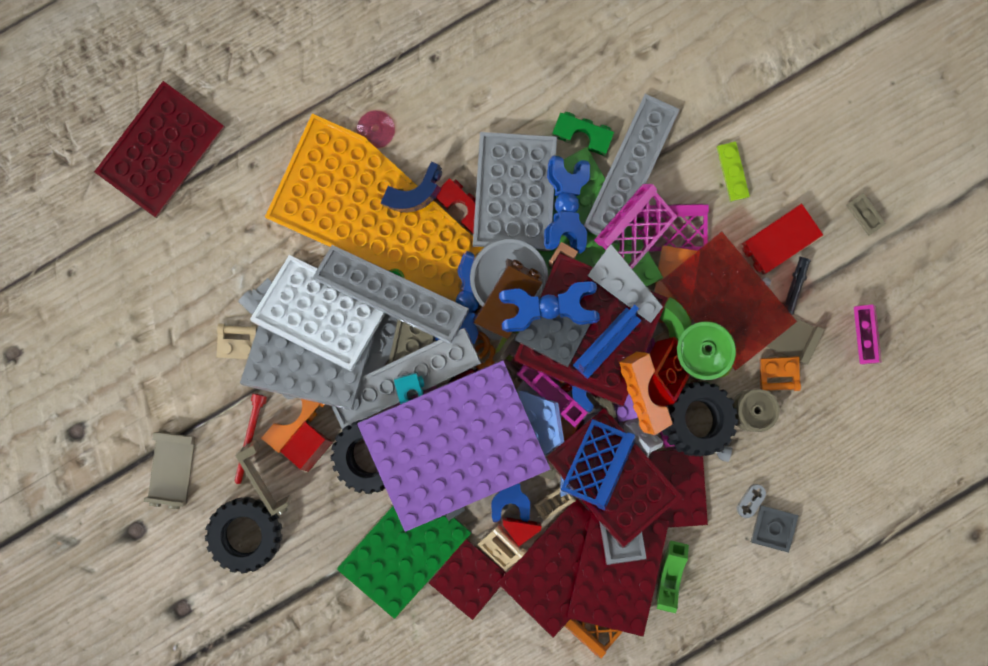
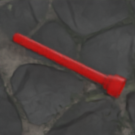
M252 393L251 401L253 408L243 447L253 440L260 408H263V404H266L267 396ZM240 463L238 464L234 480L236 484L242 483L245 472Z

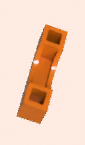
M637 351L620 361L621 373L625 378L627 391L631 395L634 404L633 408L637 413L641 430L644 433L656 435L671 426L672 421L667 407L654 404L648 394V384L655 372L650 354Z
M301 399L302 411L298 419L289 425L273 423L261 439L275 451L281 453L280 449L304 421L311 423L317 416L316 410L320 406L323 408L326 404Z

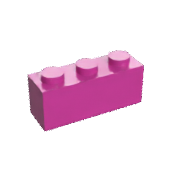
M873 304L854 306L859 363L861 365L882 363L876 306Z

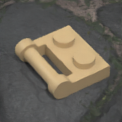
M219 323L217 328L216 358L248 359L258 329L257 325L241 327L225 326V324ZM225 333L250 335V340L225 339Z
M498 524L478 543V546L506 571L521 559L527 551L523 547L520 548ZM496 536H498L512 551H510Z

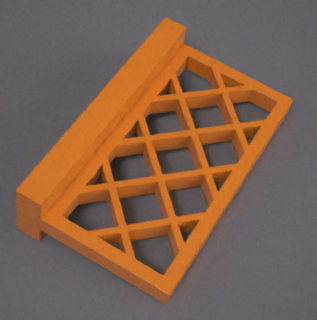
M570 619L565 625L576 638L601 659L622 633V631L610 628L609 630H598V625H595L594 631H587L584 622L581 621L580 624L574 619ZM609 632V641L605 646L599 642L598 633Z

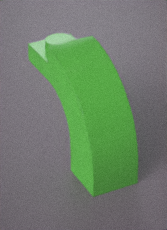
M670 297L664 306L660 319L669 330V338L676 337L679 341L681 334L692 323L686 310Z
M671 540L668 544L656 593L657 609L676 614L680 581L688 560V544Z

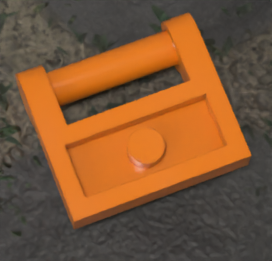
M798 356L759 358L761 390H801ZM792 377V382L767 383V378Z

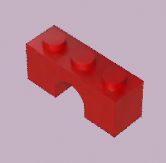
M449 178L440 187L441 190L436 199L447 210L456 203L464 204L468 212L461 223L474 234L476 198L471 193L466 194L462 190L463 186L456 179L452 181Z

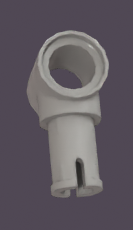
M267 278L256 290H248L238 302L253 315L272 282Z

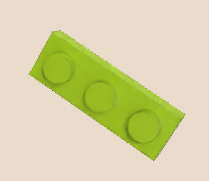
M731 142L717 146L730 202L749 198L750 195L737 143Z

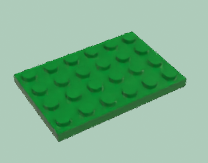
M392 505L339 564L337 570L395 619L468 538L471 531L455 517L448 520L443 515L405 532Z

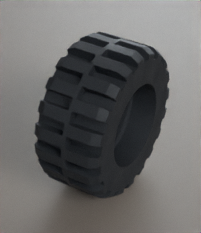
M705 381L684 385L674 404L666 405L672 425L664 429L662 433L664 436L668 435L667 442L670 445H675V450L684 452V455L708 456L724 450V446L732 442L730 437L735 436L737 430L734 427L738 425L739 419H735V414H738L737 408H733L732 404L735 402L732 397H727L728 392L726 390H719L720 387L718 385L709 384V382ZM694 401L704 403L712 414V427L705 437L694 436L686 425V410Z
M362 419L347 425L336 436V442L332 444L331 448L334 451L331 455V461L335 463L332 468L334 472L338 471L339 476L337 478L339 481L344 480L346 482L345 486L349 489L355 488L354 492L361 493L364 491L365 494L378 493L386 489L379 472L369 473L364 471L357 465L354 458L355 444L363 438L357 425L358 422L365 420Z
M253 497L236 498L221 505L209 518L210 522L205 529L207 530L205 541H208L209 545L206 548L208 553L211 552L213 554L212 559L214 562L218 561L223 569L228 568L230 572L236 573L238 571L241 574L250 571L254 572L270 562L275 557L276 552L279 551L280 541H282L283 534H281L282 524L278 521L279 516L277 513L271 516L267 507L260 499L255 500ZM239 517L253 519L260 527L262 533L260 545L249 553H241L235 550L227 538L229 524Z

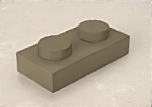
M864 193L846 205L868 236L886 224Z

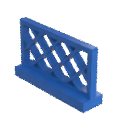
M636 305L630 310L626 307L573 364V367L588 379L641 322L636 316L639 308Z
M592 419L561 491L605 510L636 441V436ZM594 426L601 428L604 435L594 439L591 433ZM615 434L621 436V442L612 446L608 437ZM606 438L609 448L599 451L595 442ZM593 443L597 452L586 456L584 452L585 446ZM612 451L613 460L604 464L601 454ZM599 456L602 465L591 469L588 459ZM586 461L589 470L578 474L576 470L577 464ZM604 468L605 478L596 482L593 472ZM591 473L594 483L583 487L580 477ZM578 478L581 488L576 490L567 488L569 481ZM596 486L598 491L596 499L588 497L585 490Z

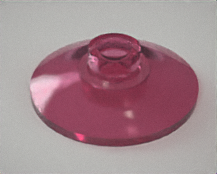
M370 111L360 118L357 125V134L364 136L378 149L385 147L392 141L395 134V126L388 114L382 111ZM377 125L379 129L378 131H372V127Z

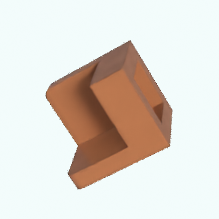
M561 242L550 259L549 266L553 268L559 253L576 259L578 251Z

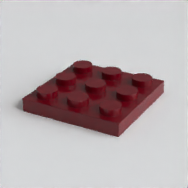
M466 539L428 583L473 620L500 588L497 582L506 571Z

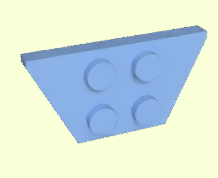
M519 391L520 400L542 451L547 456L555 447L564 442L559 405L555 401L546 400L544 397L530 394L528 391Z

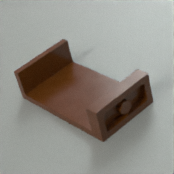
M507 258L506 268L481 310L477 309L475 311L474 323L508 339L512 332L502 330V323L506 319L516 317L519 308L515 304L501 302L499 293L505 290L521 289L529 296L534 297L543 283L540 272L533 268L528 269L524 267L518 260L514 259L512 261Z

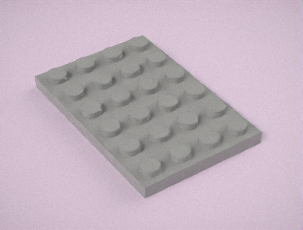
M480 132L473 247H486L490 243L501 239H517L528 243L538 251H550V249H546L544 246V230L552 223L554 187L548 181L547 170L550 158L554 155L556 156L557 137Z
M258 326L240 384L353 410L374 338L372 336L354 369L350 371Z

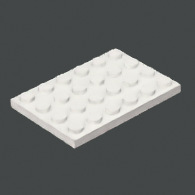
M289 255L250 320L352 371L386 313L314 280L313 276L317 268Z

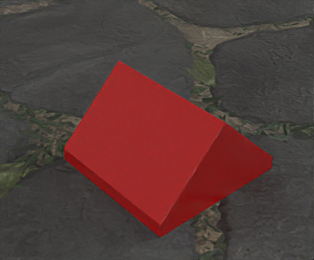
M304 421L280 449V452L300 470L309 472L333 442Z
M504 516L502 518L503 526L518 546L540 532L542 528L541 522L530 520L523 522L521 519Z

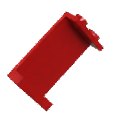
M801 203L741 243L743 245L742 250L747 257H751L754 261L753 267L755 270L764 275L822 237L823 233Z

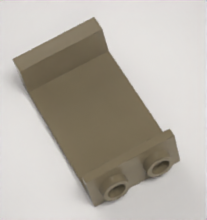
M764 300L754 302L750 310L752 315L749 320H745L742 326V330H744L742 335L787 357L798 356L799 363L803 365L809 364L824 329L818 326L813 327L766 304Z
M153 432L152 440H156L149 493L148 497L144 498V502H150L149 506L161 507V504L169 505L168 508L180 509V507L186 505L195 436Z
M254 440L240 448L235 456L271 516L276 513L281 515L288 510L287 507L290 504L291 496L288 495L278 502L274 500L249 458L260 447L258 441Z

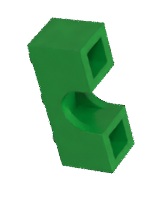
M560 112L552 136L557 137L558 140L570 143L575 133L583 132L590 140L588 150L605 157L614 134L611 128L605 125L596 126L593 124V121L586 118L582 120L577 119L570 112Z

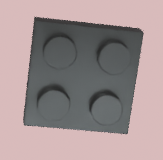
M760 505L750 542L789 553L799 515Z

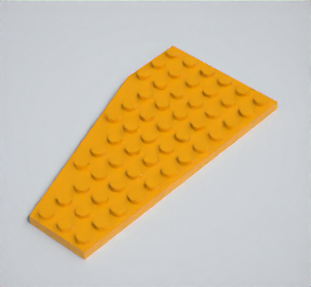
M312 113L265 218L326 246L331 247L334 245L387 271L394 268L399 269L403 272L406 280L456 302L457 295L462 291V281L457 269L463 254L469 251L476 258L484 247H473V236L435 201H432L428 206L418 211L407 213L397 212L384 207L381 201L388 186L401 191H410L418 186L364 136Z

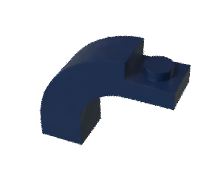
M431 161L423 181L413 190L401 191L388 186L381 204L391 210L405 213L418 211L428 206L441 190L436 181L438 182L441 179L442 168L439 164Z

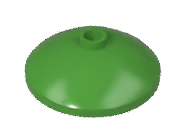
M702 321L689 326L681 334L677 344V355L680 364L690 375L698 379L712 380L723 376L730 370L736 358V345L732 335L726 328L714 322ZM706 345H710L712 351H708Z

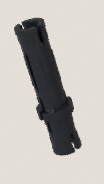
M799 257L795 273H792L793 279L782 312L794 315L803 283L807 280L806 273L811 262L810 259Z

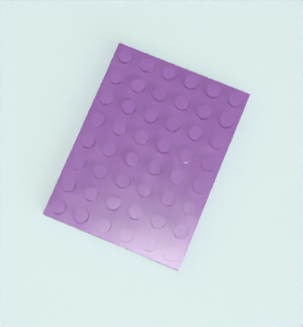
M503 360L357 423L405 532L550 470Z

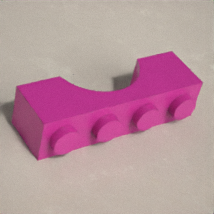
M523 366L516 373L541 397L557 402L560 414L574 427L587 415L588 412L547 375Z

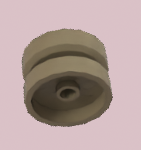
M752 389L742 391L733 399L735 403L732 406L737 408L738 414H735V419H739L736 426L744 431H767L775 425L779 418L780 409L778 401L774 395L766 390Z

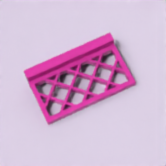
M642 184L594 240L605 250L615 240H619L618 253L623 258L624 254L631 253V262L628 264L631 269L635 267L678 217L658 195L657 189L653 184ZM652 197L656 200V209H649V200ZM649 211H656V223H649ZM661 211H666L670 216L665 222H661ZM639 212H644V223H637V214ZM644 225V237H636V226ZM649 225H656V233L653 236H648ZM627 226H632V237H624V229ZM636 239H644V247L636 251ZM624 240H632V251H624Z
M649 205V209H656V205ZM668 205L678 217L681 216L686 222L679 230L671 224L677 232L670 239L664 234L661 235L667 240L664 246L670 243L673 247H676L671 241L680 234L686 242L681 247L676 248L695 251L708 250L709 205ZM649 211V217H653L649 223L656 219V211ZM661 211V217L667 220L666 217L670 216L666 211ZM639 212L637 217L644 218V212ZM695 216H703V224L696 229L690 221ZM689 224L695 232L687 239L681 231ZM636 227L638 235L641 234L644 237V234L642 233L644 231V227L641 230H639ZM697 233L703 238V246H694L690 242ZM653 245L648 251H661L662 247Z

